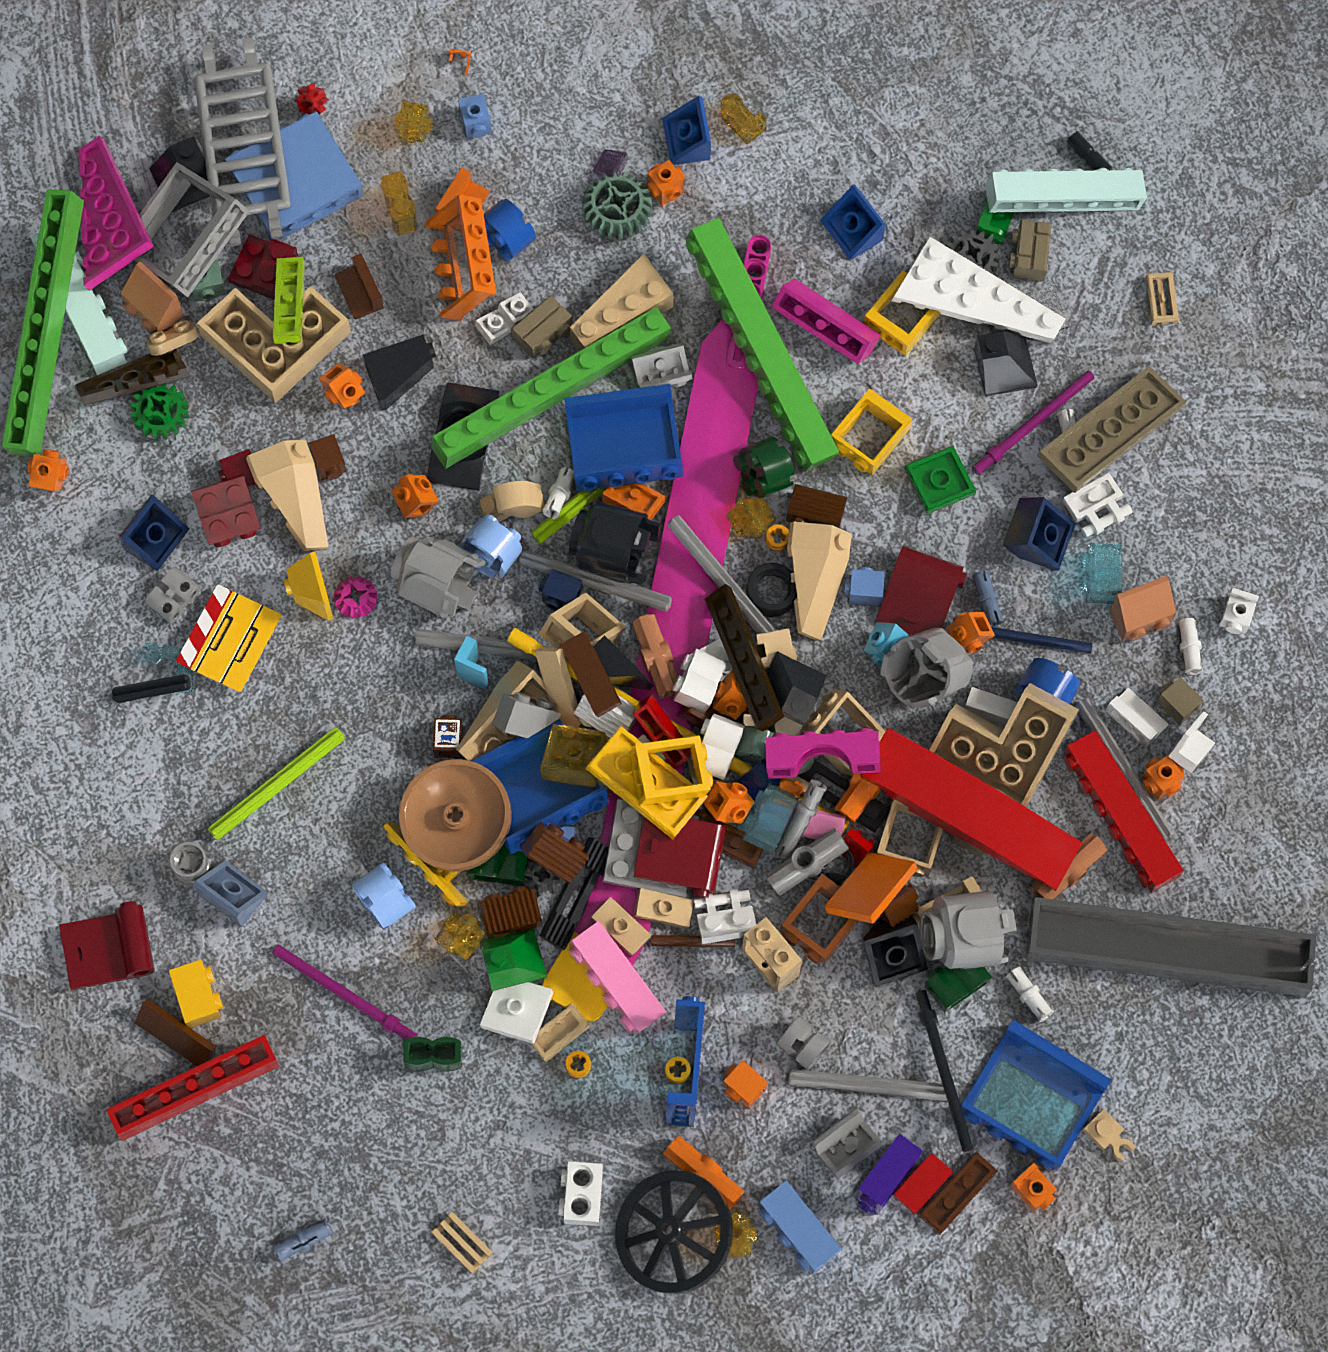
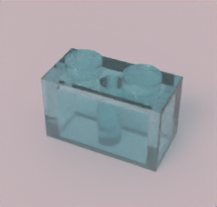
M1089 543L1087 551L1082 552L1081 565L1082 568H1086V577L1082 578V594H1086V603L1113 604L1116 595L1122 593V544Z
M769 784L765 791L759 790L753 805L757 806L754 815L749 813L743 825V829L747 830L743 840L773 854L782 839L800 797L796 798L794 797L795 795L772 784Z

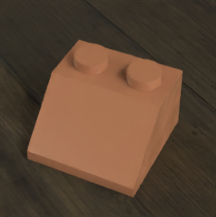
M139 261L121 291L124 302L122 306L130 316L136 315L142 320L140 322L141 325L150 334L159 331L165 332L184 318L178 297Z
M1167 575L1116 595L1109 614L1122 641L1130 638L1132 641L1144 637L1147 634L1146 632L1156 629V631H1161L1171 625L1176 615V610Z

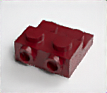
M249 234L228 276V282L275 300L277 259L299 257L297 249L275 239L269 242Z
M243 474L191 490L209 545L214 544L215 547H222L231 543L230 538L239 535L241 539L251 538L257 534L256 530L261 529Z

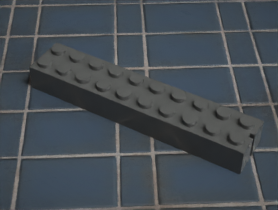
M1035 897L1031 905L1026 960L1306 997L1313 990L1314 965H1311V963L1315 960L1317 935Z

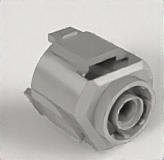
M411 536L404 542L393 562L391 578L398 581L397 592L399 596L444 618L448 615L453 616L456 613L457 607L469 611L478 593L469 588L468 585L475 567L484 566L486 560L446 539L438 540L430 537L419 540Z
M931 628L898 641L891 648V651L884 655L880 675L886 677L891 691L901 702L911 706L912 709L924 708L955 695L958 689L966 687L972 676L973 664L972 659L965 652L962 645L943 628ZM915 649V667L913 677H910L911 670H908L911 650ZM939 662H943L945 667L940 666Z
M989 891L938 896L933 902L932 910L924 911L921 914L919 924L921 945L927 959H939L949 969L960 968L961 970L1007 963L1008 957L1003 953L1004 934L1017 931L1013 909L999 910L996 894H992Z

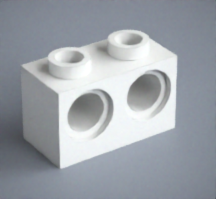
M568 1162V1170L562 1169L561 1187H566L565 1198H560L559 1216H564V1224L599 1226L603 1164ZM578 1173H586L590 1177L589 1183L585 1186L576 1185L573 1179ZM575 1202H584L588 1206L587 1211L582 1215L574 1214L571 1207Z

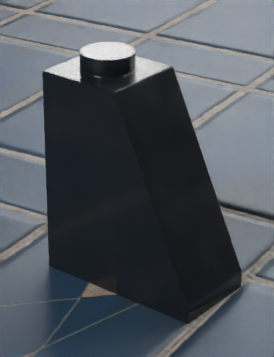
M424 335L363 354L364 364L382 411L392 406L433 369L432 358H435L436 354L432 343H426Z

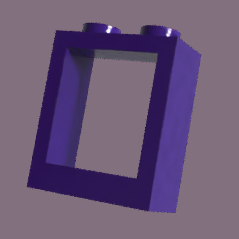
M899 1133L858 1188L854 1197L858 1200L856 1204L866 1213L871 1214L874 1212L878 1215L917 1163L923 1150Z

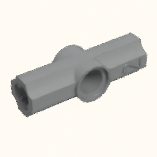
M833 828L810 845L797 848L791 858L767 873L766 877L776 893L781 896L807 877L813 878L822 871L823 866L849 848L836 828ZM808 857H812L811 863L806 867H802L803 861Z

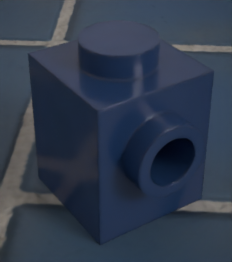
M553 569L549 577H543L539 587V592H542V602L548 608L555 611L578 598L583 590L582 580Z

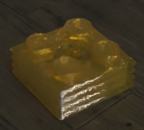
M552 725L540 767L542 779L595 787L598 779L587 771L586 767L607 743L606 733L564 725Z

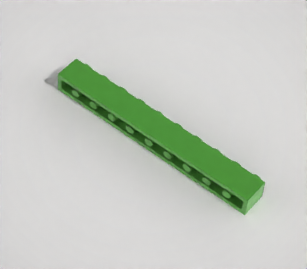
M46 190L2 448L16 456L33 457L34 454L40 453L42 448L84 200L70 190Z
M720 218L692 228L685 238L686 247L689 253L694 255L698 263L700 275L706 278L710 286V294L713 300L718 302L722 310L721 314L724 322L730 325L734 333V341L742 349L746 357L745 361L748 369L754 372L758 380V388L766 396L770 404L769 408L772 416L778 419L782 427L781 431L784 439L790 443L794 450L793 455L796 463L802 466L804 472L833 460L839 453V450Z
M657 307L653 308L435 434L432 438V450L445 469L560 403L564 398L572 396L631 361V356L646 353L668 339L671 330L670 325Z

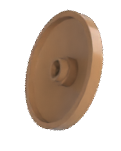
M462 759L441 761L422 770L409 783L402 796L399 808L400 829L408 847L424 863L444 871L469 870L487 862L504 844L512 821L510 799L500 780L486 767Z

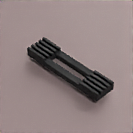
M815 759L808 771L797 775L810 782L817 772L845 791L850 786L849 781ZM827 789L822 796L824 800L835 807L841 799ZM876 798L871 799L856 822L876 833L891 808Z
M588 837L585 843L586 847L583 849L589 856V860L582 866V869L579 870V873L572 879L570 884L565 883L539 935L558 949H566L577 927L576 922L599 876H602L604 873L609 847L601 844L600 841L593 837ZM586 868L590 872L567 918H564L562 913Z

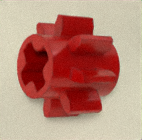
M311 83L307 87L303 86L297 90L300 96L295 99V102H297V106L300 109L299 112L311 115L316 111L318 114H321L326 110L323 104L328 102L329 99L326 98L324 88L315 87V84Z

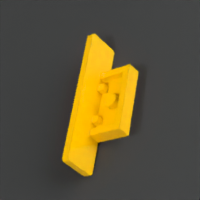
M386 822L383 825L384 829L388 832L386 834L387 838L396 846L400 845L406 851L404 855L409 862L421 867L425 872L423 874L424 878L433 886L437 885L443 891L442 897L447 903L452 906H465L468 903V900L451 883L461 871H444L429 866L411 851L403 838L400 827L395 822Z

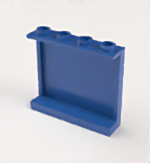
M670 384L564 398L576 491H592L598 488L620 487L634 483L644 484L649 481L672 480L684 477Z
M560 719L529 738L518 736L472 761L489 769L503 784L509 796L512 821L504 844L511 855L517 851H522L520 847L540 821L546 825L552 822L559 828H562L566 825L575 824L581 817L591 812H597L609 803L605 786L600 787L595 777L586 770L587 765L565 734L564 725Z

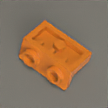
M634 483L620 487H607L602 494V502L646 513L648 520H652L664 504L665 496L644 484Z

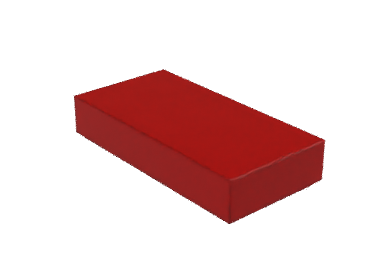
M931 1153L893 1196L915 1215L953 1174V1171L936 1155Z

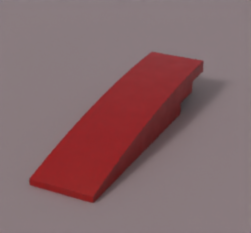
M887 728L880 740L881 772L861 773V778L885 790V795L909 807L908 811L1054 891L1058 889L1082 845L1081 841L958 766L894 730Z

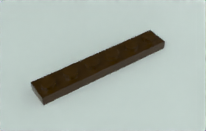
M724 584L706 597L705 602L756 729L763 732L781 720L784 715L732 587Z

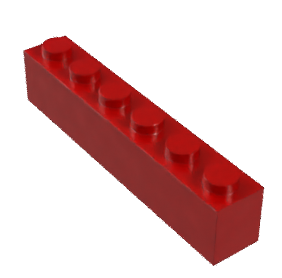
M1096 730L1067 745L1064 752L1065 764L1069 770L1076 772L1079 777L1078 783L1085 794L1089 793L1094 801L1093 808L1099 817H1104L1109 825L1107 829L1114 841L1118 840L1123 848L1122 854L1125 860L1136 868L1140 884L1144 888L1147 887L1153 893L1180 878L1184 871Z
M264 1034L106 1109L117 1136L124 1141L280 1066Z

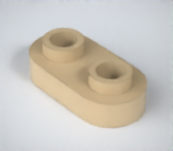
M183 320L173 326L174 328L150 335V339L146 342L150 354L153 356L162 355L195 340L199 336L195 323Z

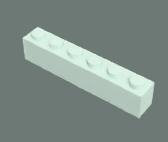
M1105 168L1095 171H1083L1082 169L1058 171L1057 169L1033 171L1025 169L1020 172H1008L1007 170H997L991 173L985 184L989 212L1139 210L1147 199L1142 170H1132L1131 168L1110 171Z
M39 231L30 235L35 250ZM77 251L74 256L65 311L96 374L99 375L126 364L124 354L128 351L122 338L116 339L113 333L117 329L111 316L105 317L102 311L106 309V306L100 294L95 296L92 289L89 291L84 286L83 278L86 277V274L81 269L83 260L79 251Z

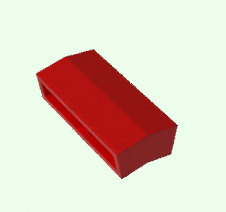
M652 695L639 702L634 708L633 715L653 742L684 738ZM691 749L664 751L662 754L675 769L688 759Z

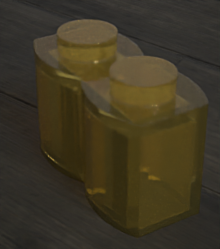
M400 171L382 176L381 185L384 203L389 210L393 230L397 235L416 231V209L409 195L406 177Z

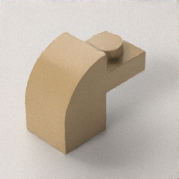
M513 481L493 487V493L480 499L483 517L486 514H490L498 522L510 516L527 519L543 511L545 506L540 484L529 481Z

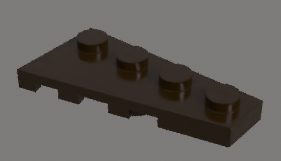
M177 349L157 356L147 354L75 384L85 406L189 377V373Z

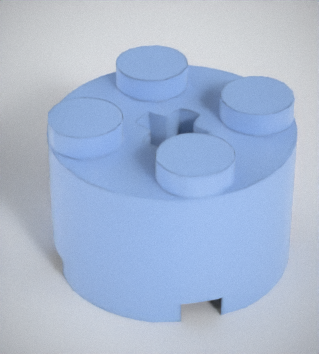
M486 514L483 518L478 519L459 544L460 547L486 560L484 566L475 567V569L492 578L495 574H499V578H502L522 552V546L519 542L521 535L512 528L507 529L499 524L498 520L490 514Z
M384 862L351 885L363 905L373 915L372 917L383 930L390 927L416 907L408 894H405L402 890L404 887L394 874L392 875Z

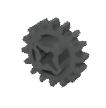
M974 229L970 230V234L960 230L959 238L953 234L950 242H946L945 246L953 251L961 247V251L957 253L981 268L982 263H985L986 259H988V263L983 269L991 274L997 271V263L1000 260V254H997L999 246L991 245L993 237L985 239L984 231L976 235Z

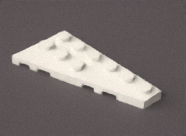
M932 237L928 239L892 299L893 302L901 303L903 301L914 304V307L919 309L929 308L937 310L942 315L972 323L990 324L995 326V329L1003 331L1009 329L1019 332L1022 336L1052 343L1065 321V318Z

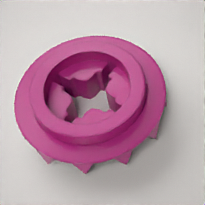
M348 576L346 580L339 582L338 587L334 591V603L338 611L347 617H364L376 606L377 591L370 580L364 579L361 576ZM351 588H354L358 594L363 593V595L359 596L358 606L353 599H348L351 596Z

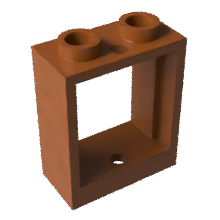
M821 874L781 924L780 932L788 944L791 946L797 944L805 950L804 955L816 964L820 962L823 965L827 963L859 922V920L849 918L825 949L793 926L794 922L818 892L830 900L840 888L824 874Z

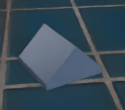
M226 860L201 876L193 884L200 897L240 927L247 922L268 895L266 890Z

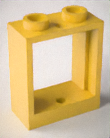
M902 270L867 312L864 324L881 334L880 339L906 356L941 313L940 311L929 309L909 334L880 314L895 296L908 273Z
M869 388L831 434L839 450L837 455L840 457L845 456L851 460L859 471L873 475L910 430L912 418ZM866 410L896 431L873 460L843 439Z
M700 736L635 744L629 751L640 806L704 797L711 790L710 787L713 785L712 774L710 771H707L705 760H707V749L705 744H701ZM690 748L698 785L655 790L648 754Z

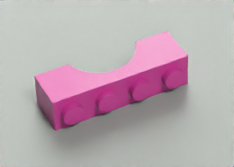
M863 728L856 732L848 733L842 730H832L828 734L803 732L795 736L777 733L772 735V737H766V767L769 779L797 777L803 764L818 755L839 757L847 763L853 774L881 772L879 733L872 729Z

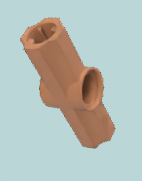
M647 614L640 616L632 621V625L641 647L640 654L647 672H650L659 699L675 696L676 692L672 688L677 679V673L673 667L674 660L670 647L662 637L655 615Z
M1090 833L1082 841V845L1058 889L1054 891L1037 881L1030 889L1034 897L1055 900L1068 887H1073L1088 872L1087 869L1104 856L1107 848L1098 836Z

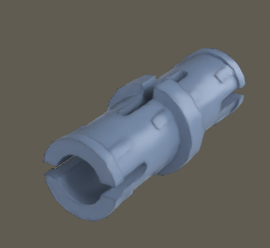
M984 570L983 574L982 571L976 572L972 577L979 595L977 598L978 604L982 605L983 612L991 627L993 623L994 626L1002 624L1004 619L1002 618L997 601L999 595L994 591L989 575L990 572L989 570Z
M324 1218L322 1221L304 1230L301 1228L296 1230L295 1235L273 1246L282 1262L284 1259L304 1249L305 1251L310 1250L311 1245L332 1236L333 1233L327 1220Z

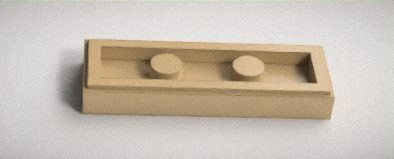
M540 647L535 651L549 702L553 703V709L561 713L560 720L564 727H578L582 723L573 714L578 703L562 648Z

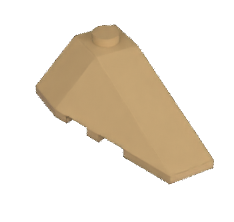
M306 440L282 441L248 455L246 460L255 483L260 489L264 487L272 499L270 501L274 509L278 508L286 518L285 525L304 551L327 549L328 541L316 468Z
M791 522L787 550L788 557L793 559L794 573L790 574L791 582L796 583L797 598L794 600L797 630L799 634L816 641L822 640L850 554L852 534L833 525Z
M517 661L500 679L456 749L466 760L473 761L518 737L517 735L503 732L492 725L503 693L514 696L515 692L522 693L531 697L530 701L537 702L538 698L549 701L544 682L533 669Z

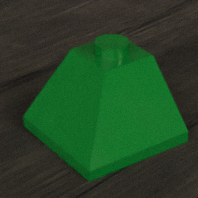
M534 928L479 941L492 991L547 978Z

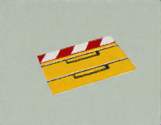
M217 585L181 650L176 663L241 692L282 615L221 585Z

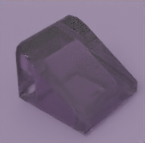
M604 149L593 172L601 176L605 173L608 177H612V173L615 171L617 176H620L628 161V154L623 151Z

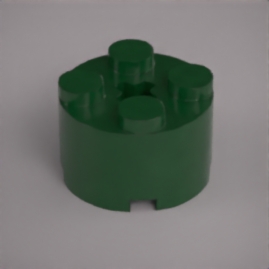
M768 437L740 449L738 455L734 456V465L741 471L744 481L743 489L748 496L754 495L757 498H765L793 485L794 481H790V476L794 475L791 457L784 446L779 447L775 443L778 441L775 437Z

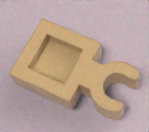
M1104 1109L1082 1130L1102 1151L1110 1146L1114 1158L1120 1162L1125 1158L1119 1152L1120 1146L1127 1147L1131 1152L1135 1148L1132 1141L1122 1139L1119 1136L1124 1129Z

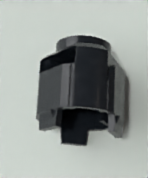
M598 501L591 505L588 511L580 510L571 532L569 554L576 556V562L579 567L588 569L591 573L629 582L630 584L641 585L646 581V575L636 573L642 552L645 553L648 541L658 542L661 524L648 520L646 513Z

